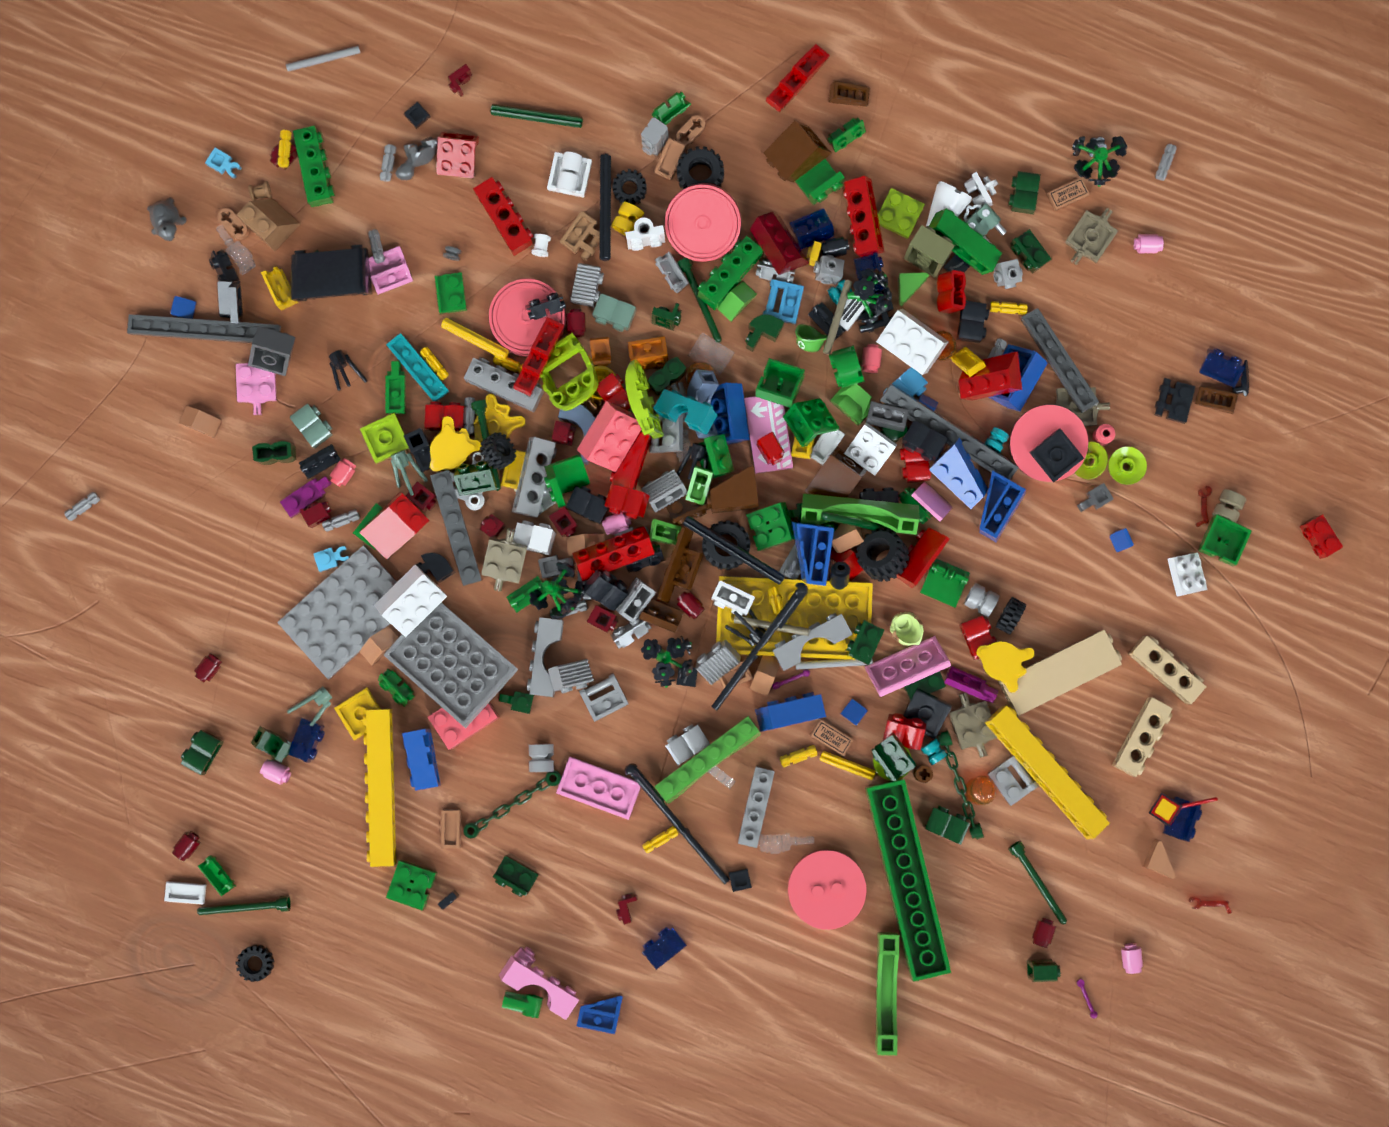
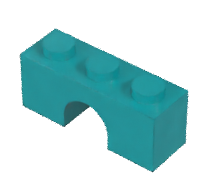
M664 389L653 408L660 417L675 423L681 414L688 412L684 420L691 429L707 435L717 417L711 404L707 402L700 403L691 396L684 397L676 390L668 391Z

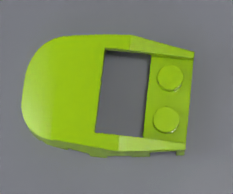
M573 333L557 342L541 375L542 387L549 395V399L554 406L563 411H569L585 402L595 393L598 387V378L592 358ZM578 352L581 353L587 370L557 389L549 371Z
M633 360L627 367L625 377L628 400L643 434L651 435L654 440L663 437L664 433L661 429L659 415H654L652 405H655L653 396L649 397L647 389L650 386L641 364L637 360Z

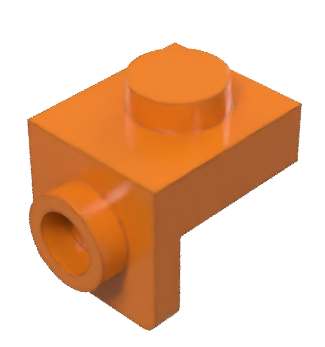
M609 337L591 338L590 346L593 364L605 367L611 364Z

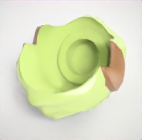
M911 612L897 613L892 619L890 626L893 638L902 645H920L924 629L919 617Z

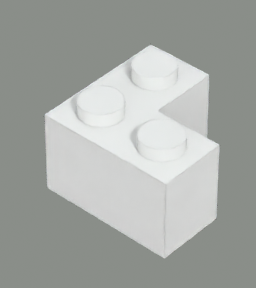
M528 521L517 522L513 541L528 546L527 550L550 556L556 533L547 524L540 523L539 526H536Z

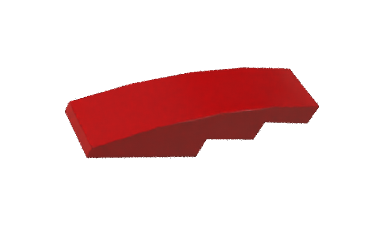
M815 44L793 66L792 70L780 81L779 85L767 96L765 101L780 113L817 73L830 55Z
M549 317L546 318L531 346V351L522 366L513 389L531 397L563 331L564 324Z

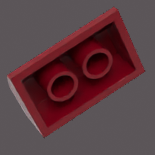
M772 211L756 218L750 231L778 275L809 264L808 259L780 216Z

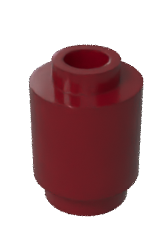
M571 309L570 313L566 314L567 332L569 334L573 333L576 338L584 337L586 332L585 313L581 312V309Z
M691 591L688 594L683 592L677 598L679 601L677 605L689 618L692 617L695 620L705 610L702 606L703 603Z
M209 653L195 668V677L202 682L206 680L210 682L221 668L222 661Z
M192 831L189 833L184 832L174 845L172 854L182 861H185L187 858L189 859L201 844L199 841L200 837Z
M1042 918V921L1037 920L1032 936L1033 944L1048 948L1056 930V926L1053 925L1054 921Z

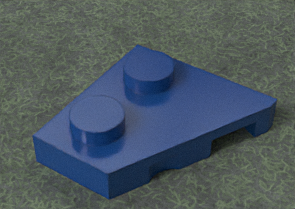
M623 996L581 1006L577 1027L615 1034Z

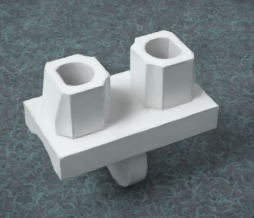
M973 173L972 178L965 182L964 186L968 194L978 189L980 195L972 199L974 205H982L986 202L989 206H992L993 201L987 191L989 190L991 195L997 193L994 188L998 184L997 180L990 181L989 177L986 176L983 178L985 185H983L978 173Z

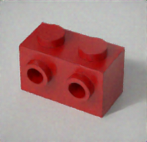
M1323 514L1299 526L1303 536L1309 541L1319 559L1326 558L1343 548V545Z

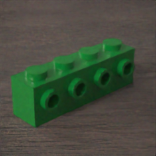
M315 126L293 130L307 202L311 207L334 203L332 197L335 196L333 185L329 183L331 172L325 164V161L328 160L327 154L321 145L324 142L322 132L318 131Z
M945 208L936 212L929 227L933 228L940 237L945 236L952 241V244L955 245L952 252L981 275L993 272L1002 252L994 244L984 239L980 233L970 228L968 223L955 216L953 211Z
M748 236L736 242L733 247L734 251L731 254L728 252L723 257L721 266L719 268L716 266L710 273L711 277L707 281L703 280L697 288L699 290L697 297L714 311L763 255L764 251Z

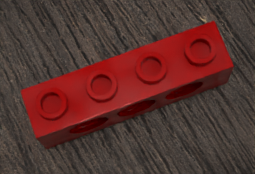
M862 176L845 181L843 193L848 202L847 214L851 218L850 231L855 240V243H853L855 253L865 258L885 252L872 180L867 176ZM862 195V200L857 203V198ZM865 213V219L860 222L861 215ZM866 232H869L868 238L864 240V234Z
M493 177L473 188L482 206L514 256L533 245L531 231L528 227L525 229L521 224L524 221L519 212L515 213L511 208L514 204L509 196L505 198L502 191H504V188L499 180L495 182ZM495 196L500 198L497 203L490 202ZM503 212L509 213V217L506 219H501L500 215ZM512 228L519 229L516 235L510 234Z
M643 526L576 551L572 555L582 581H585L597 569L609 572L654 555V550L650 537Z

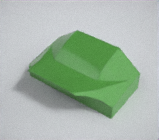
M858 384L845 388L841 387L830 402L859 426L868 416L872 396Z

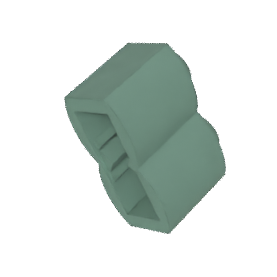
M600 294L592 315L597 323L606 325V323L613 325L612 328L623 332L624 330L629 331L637 309L631 304Z
M307 403L291 415L290 419L315 449L333 435L330 431L333 428L326 420L322 421L319 415L321 413L315 405L311 407Z

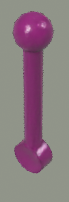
M805 669L803 673L784 681L773 683L772 687L773 689H778L780 686L798 678L808 677L810 671Z
M1078 979L1076 984L1082 990L1091 1012L1090 1017L1095 1019L1098 1014L1094 1011L1084 987L1085 982L1082 979Z

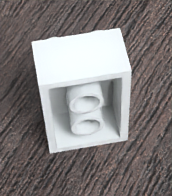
M904 309L896 311L876 342L923 375L928 373L949 341Z
M414 565L374 606L389 623L406 637L447 595L418 566Z

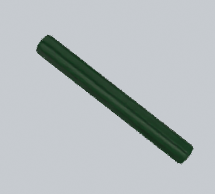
M492 104L491 115L577 128H581L583 125V118L579 116Z

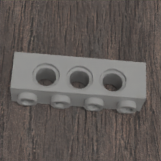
M537 437L529 438L512 512L529 517H538L542 513L543 503L541 502L548 489L544 477L547 476L544 466L551 464V460L555 458L557 451L555 442ZM538 454H540L543 457V463L541 465L538 464L536 461V457ZM533 473H536L539 476V481L537 483L533 482L532 480ZM529 491L533 492L535 496L532 502L527 498Z
M755 767L738 844L757 848L775 771Z

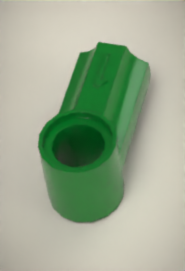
M506 990L502 1008L521 1012L522 1015L539 1018L543 998L533 994L524 995Z

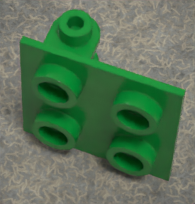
M936 558L931 565L920 593L956 608L964 586L969 580L970 573Z

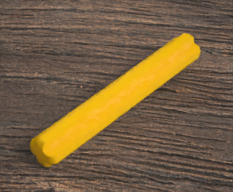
M445 318L442 321L441 327L503 360L508 357L509 350L449 318Z

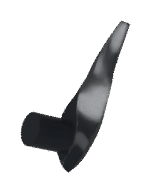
M1244 360L1241 386L1232 387L1233 393H1243L1244 396H1247L1249 393V368L1247 360Z

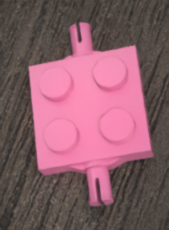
M248 363L236 364L237 402L252 403L253 415H257V409L258 415H262V403L277 401L276 374L248 366Z

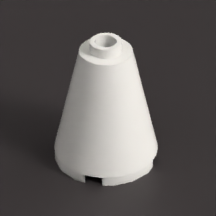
M939 181L926 226L930 225L936 212L945 208L953 211L955 216L958 217L971 202L972 197L963 191L960 192L947 183Z

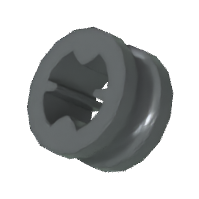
M445 246L446 253H443V257L459 261L460 257L458 255L462 251L455 247Z

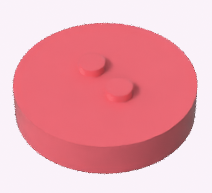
M709 183L693 184L681 190L670 202L665 215V231L669 242L678 253L694 261H712L725 255L736 243L741 229V214L734 198L723 188Z
M519 279L501 288L493 298L489 309L490 328L498 343L515 355L528 357L531 346L547 317L564 324L563 331L558 339L559 341L566 324L565 309L551 315L547 308L545 309L547 316L535 321L529 318L528 312H531V309L526 310V305H529V301L547 299V295L556 291L546 283L535 279Z
M1057 405L1038 406L1024 413L1015 423L1009 441L1011 456L1019 469L1033 479L1052 482L1029 452L1059 428H1061L1085 459L1088 451V435L1085 426L1078 416L1072 411ZM1084 459L1080 461L1077 465H1075L1072 469H1070L1067 473H1065L1062 477H1060L1057 481L1065 479L1072 475L1074 472H1076V470L1082 465Z
M818 850L804 856L792 869L788 880V897L795 913L808 925L818 929H837L850 923L860 913L866 899V882L861 869L851 858L834 850Z

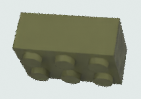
M921 225L909 244L904 259L936 278L955 245L952 244L949 238L937 235L933 228Z

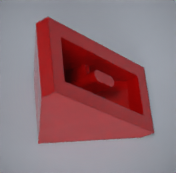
M833 546L831 547L830 559L834 563L844 562L849 565L850 581L863 571L857 562L856 554L851 549L837 553Z

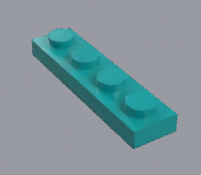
M401 333L386 344L433 402L439 401L449 392Z

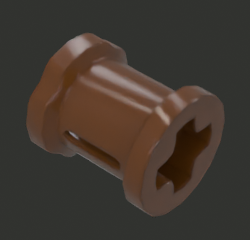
M920 765L914 770V777L918 782L928 783L933 778V771L928 766ZM923 769L928 773L924 780H922V776H919V772H922Z

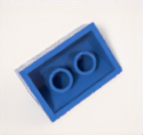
M1008 344L1003 355L1018 352L1022 390L988 398L1006 408L1021 412L1048 362L1036 351Z
M742 383L720 384L714 392L710 403L717 414L714 426L718 435L725 434L727 445L750 440Z

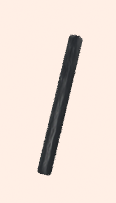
M608 154L600 155L599 259L602 261H609L611 259V156Z
M687 516L684 520V526L779 585L784 580L785 576L694 518Z

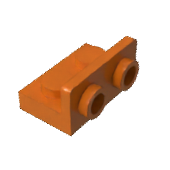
M665 336L627 342L630 362L637 360L643 370L662 368L669 361Z

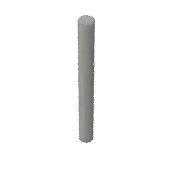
M359 46L289 63L286 64L289 72L361 52Z
M852 659L803 661L796 664L795 667L798 670L863 666L867 664Z

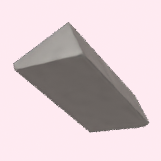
M871 401L866 422L871 425L903 432L909 410Z

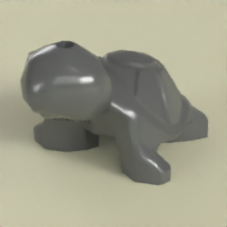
M428 137L422 140V145L418 147L414 143L405 144L404 150L408 159L397 169L396 177L400 180H410L414 176L415 167L428 164L435 155L438 143L436 138Z
M172 198L157 201L147 208L150 212L151 224L154 227L151 231L152 234L158 235L167 241H172L175 238L176 225H183L187 222L185 217L180 218Z

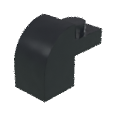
M419 428L404 435L406 443L414 455L421 472L423 473L431 469L430 442L424 430Z
M437 553L421 555L425 563L419 562L416 564L425 574L431 571L439 583L456 573L450 562Z

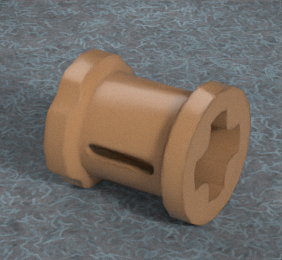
M265 181L264 184L248 186L252 201L264 197L272 198L268 181Z

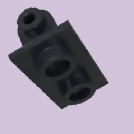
M213 250L209 263L212 269L216 270L218 281H239L240 279L234 268L227 270V267L232 266L228 254L223 250L217 253Z
M555 292L546 296L547 299L541 301L539 299L529 301V305H526V310L531 309V312H528L530 320L534 319L535 321L546 317L545 309L547 308L551 315L563 311L566 305L564 300L560 301V299H563L562 293L557 294Z
M821 302L815 305L808 315L828 336L834 314ZM840 325L838 327L835 340L846 331Z
M331 444L299 462L301 471L305 473L307 479H310L338 463L341 459Z
M652 545L654 555L627 564L628 573L637 572L644 567L655 566L665 561L660 545Z

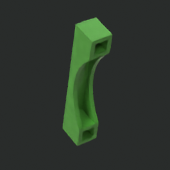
M803 494L800 523L821 525L829 522V520L822 519L821 517L823 512H829L875 522L897 533L917 535L919 505Z
M747 716L658 783L655 788L665 802L670 804L712 768L761 735L760 731Z
M878 932L875 1040L877 1055L897 1056L898 933Z

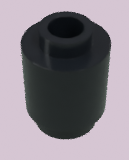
M843 236L825 240L821 244L823 256L839 257L846 255L847 250H850L848 240L844 239Z
M836 562L831 567L830 583L835 589H844L849 583L850 567L844 562Z

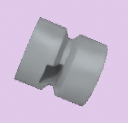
M975 583L966 597L964 605L971 609L978 608L980 614L989 617L1000 595L992 591L986 592L985 587Z
M554 744L529 745V756L532 757V760L529 761V772H554V760L551 759L554 755Z

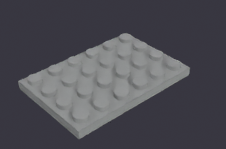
M363 545L277 623L325 677L330 679L359 653L371 636L391 624L378 612L374 604L397 581Z
M442 603L406 637L402 634L384 654L388 660L465 728L518 671L512 663Z

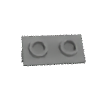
M670 251L663 257L659 256L655 259V265L658 266L662 274L666 275L665 279L670 285L671 290L679 293L689 284Z
M768 259L758 262L757 266L761 267V269L757 268L756 276H759V278L772 280L773 274H776V280L793 283L794 276H791V274H795L796 269L778 275Z
M796 543L779 571L791 580H796L801 572Z
M638 617L634 623L630 621L626 626L615 629L611 637L619 649L621 647L625 648L634 642L632 634H635L639 639L649 632L648 630L651 629L649 623Z

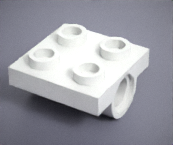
M555 152L547 190L584 198L592 159L582 158L581 155L573 152H564V154Z
M648 218L638 219L634 225L635 231L625 232L628 249L633 251L641 250L644 246L658 247L665 243L663 225L653 227L652 221Z
M866 422L844 454L875 476L897 444Z
M1198 553L1168 559L1176 596L1207 590L1206 579Z

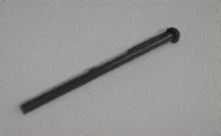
M797 583L795 585L796 591L711 707L716 711L721 707L753 661L758 658L756 656L758 651L766 645L778 627L782 629L807 595L808 587L806 584Z
M634 763L628 764L625 767L626 776L630 774L721 882L724 885L728 883L730 879L691 835L690 830L685 828L664 803L663 797L639 771L637 765Z

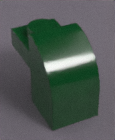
M772 315L755 317L749 323L748 329L754 332H749L745 340L747 343L746 349L753 352L761 336L776 342L784 326V321Z
M259 726L251 741L255 748L270 754L279 762H282L283 758L287 757L290 751L289 747L291 746L289 740Z

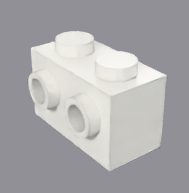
M719 581L711 599L714 600V605L722 609L726 606L732 609L731 613L733 614L734 611H737L741 616H747L755 597L725 582Z

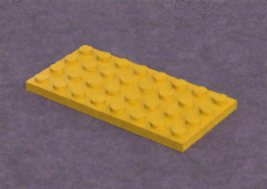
M719 576V581L754 596L755 599L750 609L757 619L770 622L774 621L776 614L773 612L768 589L774 586L778 587L780 593L778 595L781 597L784 607L796 591L795 585L797 583L806 584L808 587L807 595L785 624L809 628L817 622L820 625L827 622L826 618L836 613L837 616L843 615L853 635L836 644L825 638H813L804 644L801 650V657L856 660L847 656L849 651L846 649L850 640H855L857 634L854 631L858 622L862 623L863 620L871 623L873 583L849 582L844 589L838 590L832 587L830 581H826V586L807 584L802 580L784 579L779 585L768 578ZM726 606L724 609L718 607L716 643H722L724 640H727L740 655H749L755 645L752 647L748 642L727 630L725 625L734 628L750 638V630L743 624L734 623L735 614L731 613L732 609ZM749 612L747 613V616L742 615V617L752 618ZM776 630L766 645L756 655L775 656L773 650L776 649L774 645L783 640L786 643L793 640L791 636L794 633Z

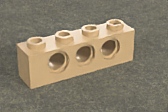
M1143 636L1128 655L1185 704H1192L1206 688L1203 684L1204 680L1196 674L1192 675L1188 671V666L1183 662L1179 661L1178 663L1173 658L1174 655L1166 648L1163 650L1154 637ZM1151 651L1156 652V661L1150 659L1149 654ZM1167 663L1172 667L1170 674H1167L1164 670ZM1181 676H1184L1187 680V684L1184 687L1179 683Z
M1148 697L1112 766L1132 777L1141 775L1145 768L1144 762L1146 758H1150L1154 751L1153 745L1155 741H1159L1163 734L1162 728L1164 724H1168L1172 717L1171 711L1173 708L1153 697ZM1152 715L1157 719L1155 726L1149 724V718ZM1143 732L1148 736L1146 743L1140 741V735ZM1133 750H1137L1139 753L1137 760L1131 758Z

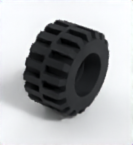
M699 146L695 147V150L690 148L687 154L684 152L677 166V179L680 188L684 189L698 183H709L721 187L724 180V164L720 160V155H715L713 149L708 151L705 146H703V149H699ZM696 165H705L710 168L712 174L708 179L698 181L693 179L689 172Z
M730 520L725 522L719 521L717 524L711 525L709 529L719 535L728 534L733 536L737 540L738 547L749 553L751 543L749 535L743 526ZM703 538V554L712 566L721 570H730L743 564L742 561L732 555L722 556L718 554L715 544Z
M880 528L879 531L873 530L870 535L867 533L864 542L857 546L856 549L858 551L856 553L858 564L873 580L877 579L879 582H882L884 579L887 582L890 581V578H897V574H902L904 572L902 569L908 565L906 561H909L907 546L890 529L885 531L884 528ZM889 550L886 557L876 561L881 552Z

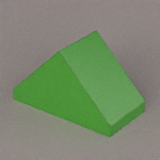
M928 273L899 274L898 296L901 307L928 279Z
M742 282L729 292L718 307V310L732 322L757 294L746 283Z
M698 466L694 467L685 500L704 505L713 480V471Z
M652 519L650 540L676 545L677 536L682 527Z

